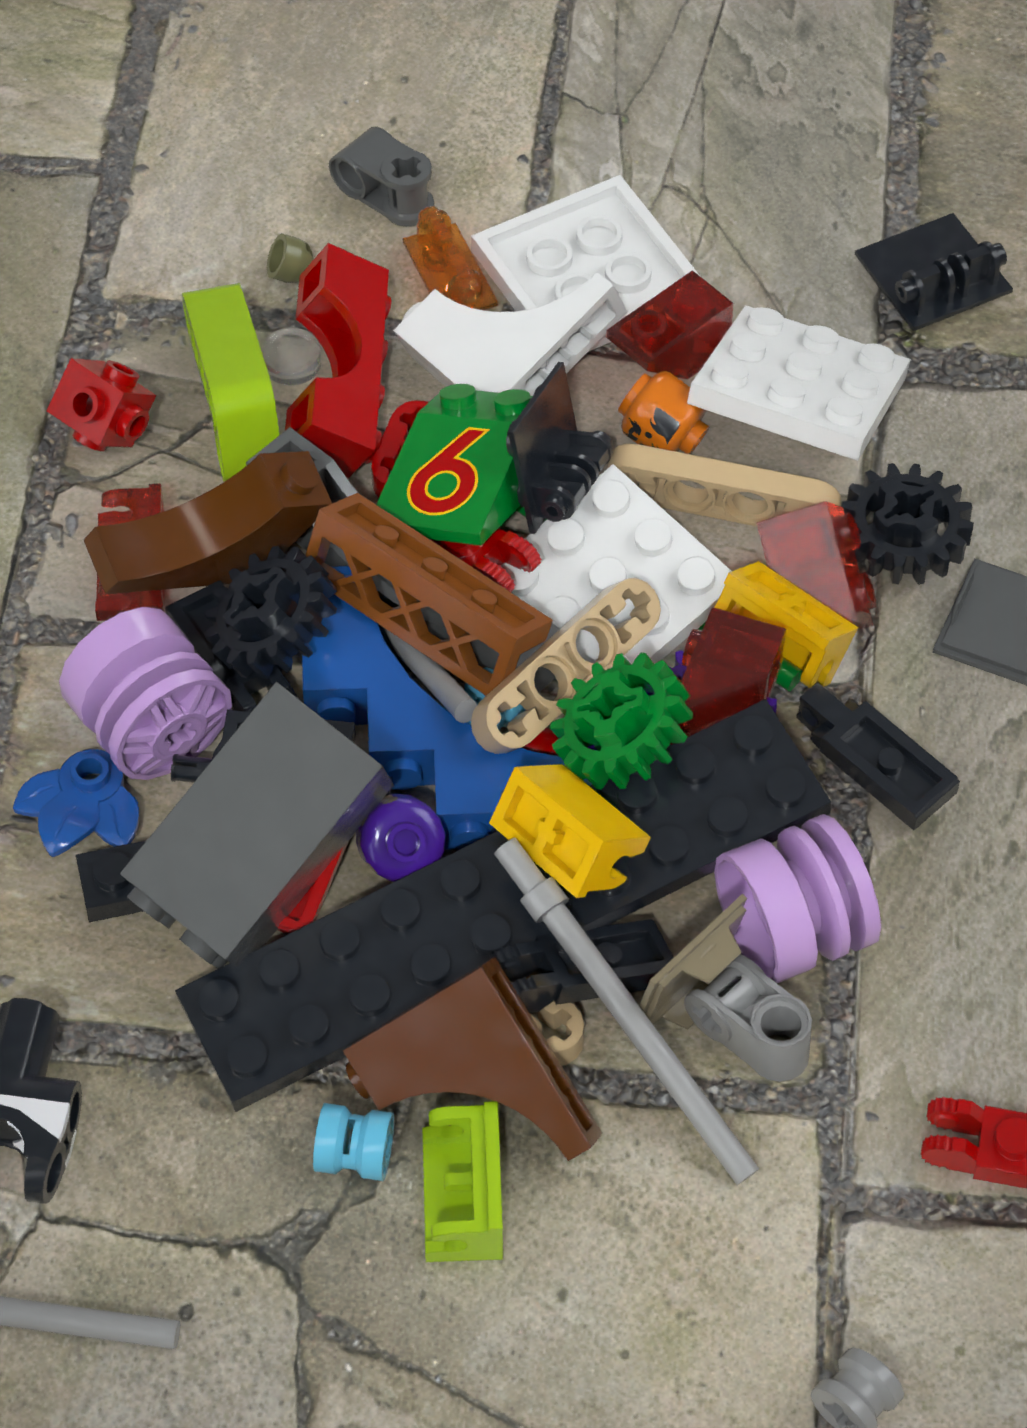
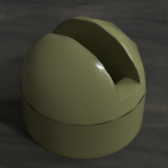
M283 233L279 234L273 241L268 254V277L286 283L299 282L301 273L314 260L308 243L297 237Z

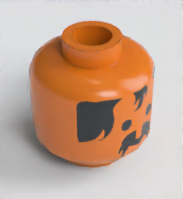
M661 371L653 377L644 373L630 389L618 408V412L624 415L621 424L622 432L639 445L675 452L681 450L685 454H691L710 427L701 421L706 410L687 404L690 387L667 371Z

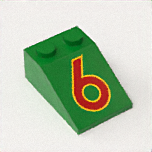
M453 384L441 389L417 413L376 505L428 539L481 546L520 507L517 497V473L513 457L507 451L506 438L510 424L518 418L533 396H530L528 391L521 389L505 390L500 393L478 391L469 384Z

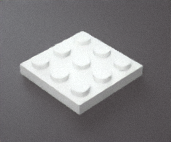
M621 175L471 235L472 253L515 311L531 309L555 301L584 284L596 272H599L611 282L620 296L627 313L589 351L707 301L708 285Z
M745 305L692 381L687 404L858 461L905 381L911 359L896 355L891 349L880 344H863L841 337L837 332L825 326H808L783 318L779 312L770 308H753Z
M614 464L598 476L570 518L559 522H552L547 519L535 534H529L525 538L530 544H533V547L537 549L542 559L541 563L532 572H525L523 569L520 570L507 563L501 566L511 575L510 577L516 585L511 593L553 620L552 623L560 629L609 586L629 578H638L647 582L655 590L659 598L661 612L655 627L624 655L631 665L641 652L646 653L654 664L657 663L711 618L714 607L725 586L724 581L728 573L732 572ZM629 598L625 600V608L615 617L608 619L613 626L631 619L630 613L635 606ZM580 630L576 637L577 651L585 661L595 663L599 656V644L595 636L590 632Z

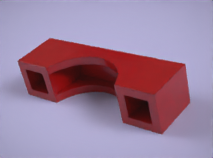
M327 243L299 277L295 319L315 336L325 350L331 365L332 378L316 377L288 407L285 431L289 427L331 457L348 479L363 463L369 464L372 461L381 443L382 436L381 432L377 430L378 410L384 399L385 387L380 383L382 364L388 351V341L384 339L385 320L389 314L392 300L387 295L389 269Z

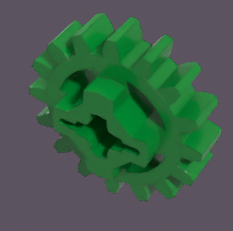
M641 652L631 665L623 653L616 654L612 668L605 670L602 665L596 662L592 664L593 677L589 681L585 682L577 678L572 680L571 685L577 692L572 699H558L556 706L565 717L550 723V729L558 737V740L552 744V747L563 760L565 766L582 781L587 778L596 789L600 790L605 786L609 778L619 789H625L629 782L630 774L635 772L645 781L650 779V764L655 760L669 764L673 760L670 753L666 750L669 744L684 743L687 736L678 724L693 718V712L685 703L690 694L666 662L660 660L654 664L646 653ZM646 692L653 693L654 695L649 696ZM594 745L597 750H592L588 746Z

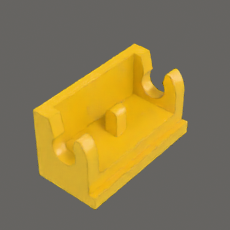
M760 561L729 572L724 581L723 591L712 612L711 622L722 628L726 621L790 661L803 670L800 682L808 688H811L817 682L823 687L829 685L858 627Z
M563 764L514 767L489 822L508 840L516 838L529 857L576 898L586 897L589 891L614 889L623 884L627 877L618 869L612 868V866L623 856L633 857L644 853L651 839L647 833Z

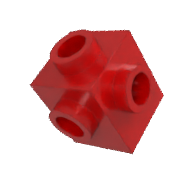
M70 358L47 408V412L74 429L73 438L88 448L101 452L105 451L107 447L132 448L135 440L143 434L148 425L149 411L157 395L137 383L140 375L126 365L111 360L105 362Z

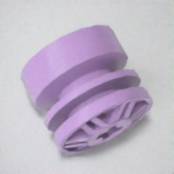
M141 607L124 611L99 624L77 644L65 661L59 679L61 694L64 700L82 723L96 733L99 745L110 754V758L117 768L130 779L149 780L170 774L174 754L197 757L220 733L225 724L227 710L232 708L231 693L227 686L213 673L210 665L195 653L194 646L175 622L164 611L156 608Z
M822 814L809 819L802 825V829L796 826L784 829L778 834L777 849L770 842L758 839L722 853L716 858L714 876L722 911L728 908L741 894L747 897L744 905L746 912L734 936L741 950V955L746 956L757 964L774 982L780 983L814 968L818 951L822 956L834 961L848 954L849 948L857 952L879 941L881 931L879 905L871 878L850 836L834 818Z

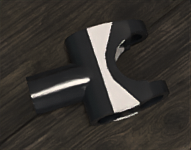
M13 998L8 1002L2 1003L0 1006V1146L17 1150L27 1159L24 1178L26 1201L46 1204L54 1197L71 1157L81 1112L82 1087L80 1081L45 1077L60 1020L57 1011L40 1001L27 998Z

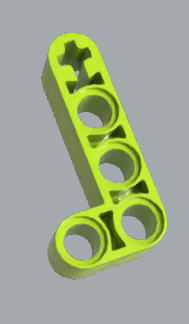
M240 283L182 293L187 331L212 417L223 482L247 466L246 462L280 435L270 376Z

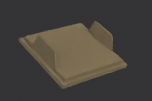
M741 894L649 981L639 1006L653 1025L661 1018L687 1030L694 1024L686 1011L685 997L692 990H704L712 980L741 954L734 936L746 912L744 908L747 900L746 896Z

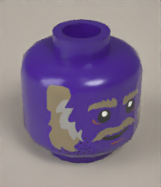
M390 794L384 796L356 831V845L360 857L372 871L391 882H395L441 859L445 848V831L441 819L429 805L410 795Z

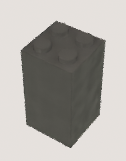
M276 682L121 871L120 875L135 886L127 897L168 929L176 920L185 926L187 930L179 940L210 965L212 964L219 969L227 962H230L238 967L249 953L262 948L278 929L279 924L296 907L317 878L351 839L368 814L380 803L394 784L380 763Z

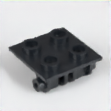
M954 213L855 250V256L912 331L919 330L1013 292V287L1000 272V266L1007 263V254L1004 247L998 242L991 244L989 241H984L978 244Z
M557 362L542 385L536 388L531 400L518 418L510 424L507 431V451L514 460L518 478V502L525 510L529 533L535 534L545 519L559 522L570 518L576 511L582 498L589 492L591 486L597 480L599 472H601L613 456L612 440L608 434L602 431H577L564 362Z

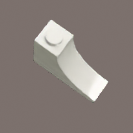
M596 272L584 284L555 301L535 308L513 312H493L470 308L445 297L434 289L422 302L414 304L406 312L402 322L393 331L409 355L445 387L453 384H469L478 391L497 393L505 390L521 389L528 391L530 396H533L536 388L542 385L557 362H564L567 374L627 313V310L614 285L599 272Z

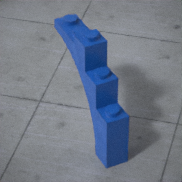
M349 566L332 567L344 576L352 574ZM336 595L328 598L337 608L336 614L323 618L321 624L329 633L326 637H313L309 642L313 654L309 658L302 655L304 704L325 720L354 722L355 725H368L369 755L383 766L388 776H393V789L409 790L417 786L435 785L436 814L441 819L445 831L444 850L458 851L498 831L489 822L514 767L557 764L565 766L560 757L533 752L524 748L502 754L486 751L477 743L469 723L457 721L448 710L438 704L409 677L385 643L379 626L375 621ZM587 778L583 780L587 785H592Z

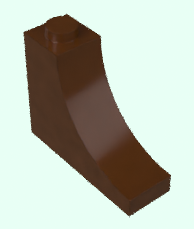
M309 451L260 453L234 476L184 504L138 520L97 526L83 541L105 594L202 587L219 580L224 585L232 582L229 571L232 568L238 569L241 572L249 568V556L253 553L262 561L267 560L273 546H278L285 552L316 521L319 509L332 504Z
M495 957L387 1021L343 1050L349 1061L346 1064V1072L353 1087L364 1099L371 1097L378 1110L403 1099L427 1093L453 1092L481 1096L499 1102L531 1120L558 1146L567 1161L592 1148L603 1134Z

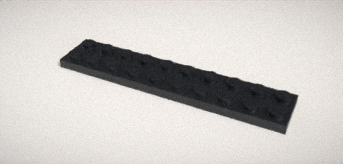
M766 699L687 737L684 743H675L667 747L666 750L670 753L673 760L669 764L661 763L658 760L651 763V778L646 781L635 772L630 774L629 782L625 789H619L611 778H609L601 790L590 785L593 790L647 833L651 839L644 853L633 857L623 856L614 863L612 868L618 869L627 877L623 884L614 889L589 891L586 897L576 898L559 884L569 898V901L565 904L584 931L607 926L713 873L716 858L722 853L758 839L773 843L778 840V834L784 829L791 826L802 828V825L809 819L831 813V800ZM499 831L490 834L249 953L238 967L229 963L175 990L177 998L235 1112L345 1058L343 1050L355 1041L482 965L488 960V956L494 953V950L497 951L500 947L503 948L507 945L513 946L516 943L535 941L536 936L552 934L543 921L536 923L520 902L524 894L494 855V852L500 846L509 841ZM535 863V865L538 867V869L546 879L551 877L548 873H546L540 866H538Z

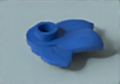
M98 749L77 752L63 763L61 769L50 770L33 776L22 785L13 805V811L17 814L38 817L39 835L46 851L51 857L59 856L69 850L93 831L103 841L113 847L131 844L138 830L140 819L139 805L136 798L123 787L124 774L113 763L108 752ZM90 774H100L95 779H83L84 776Z

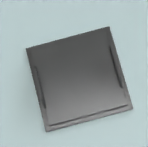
M974 558L932 653L1027 686V576Z

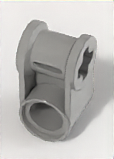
M740 954L704 990H692L685 997L686 1011L696 1026L714 1041L722 1043L751 1066L760 1076L771 1081L783 1082L796 1078L807 1067L812 1017L809 1009L801 1000L792 996L770 979L757 964L746 956ZM785 1035L790 1037L791 1040L775 1041L769 1038V1036Z

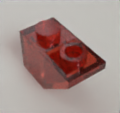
M692 270L608 328L606 338L646 371L653 373L667 371L677 378L688 380L701 370L731 327L733 302Z
M824 501L756 523L767 567L858 628L864 629L874 626L870 609L876 607V596L867 573H860L854 550L860 548L861 540L858 527L851 513L844 514L843 507Z
M712 607L703 630L692 629L682 658V665L686 666L687 669L682 680H680L690 694L685 703L693 712L692 719L678 724L687 737L764 699L769 700L782 667L786 636L785 628Z

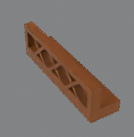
M355 493L319 509L306 556L311 555L329 573L327 578L337 589L334 595L485 696L516 669L520 654L546 641L553 622L551 618L361 494ZM331 542L343 550L352 574L344 576L324 563ZM380 574L392 582L400 606L392 608L380 599L372 576ZM430 607L441 615L449 638L440 640L429 632L421 612L422 608ZM480 640L499 653L492 674L478 665L470 644L471 641Z

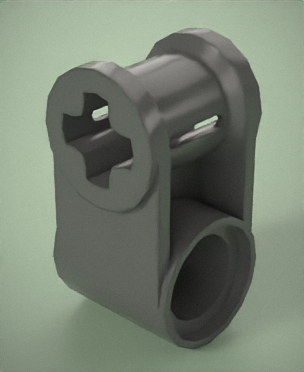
M377 126L370 127L329 160L330 174L340 190L348 197L359 200L384 215L392 223L399 226L412 227L428 221L433 215L434 199L427 188V183L432 175V165L429 158L423 153L415 151L396 140L384 129Z

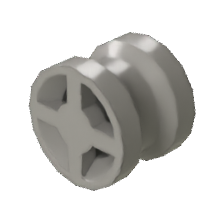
M854 1347L847 1349L838 1360V1372L833 1378L820 1380L811 1392L814 1406L834 1428H877V1417L882 1411L894 1410L904 1397L902 1385L891 1370L870 1353Z

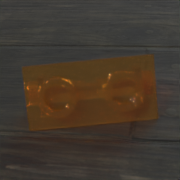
M435 206L424 208L418 215L417 234L402 239L429 294L436 289L445 297L459 304L479 310L498 306V301L457 224H451V219L447 212L439 210Z

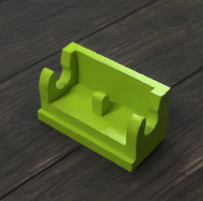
M484 1102V1105L445 1106L429 1111L430 1126L422 1127L426 1262L503 1260L498 1102Z

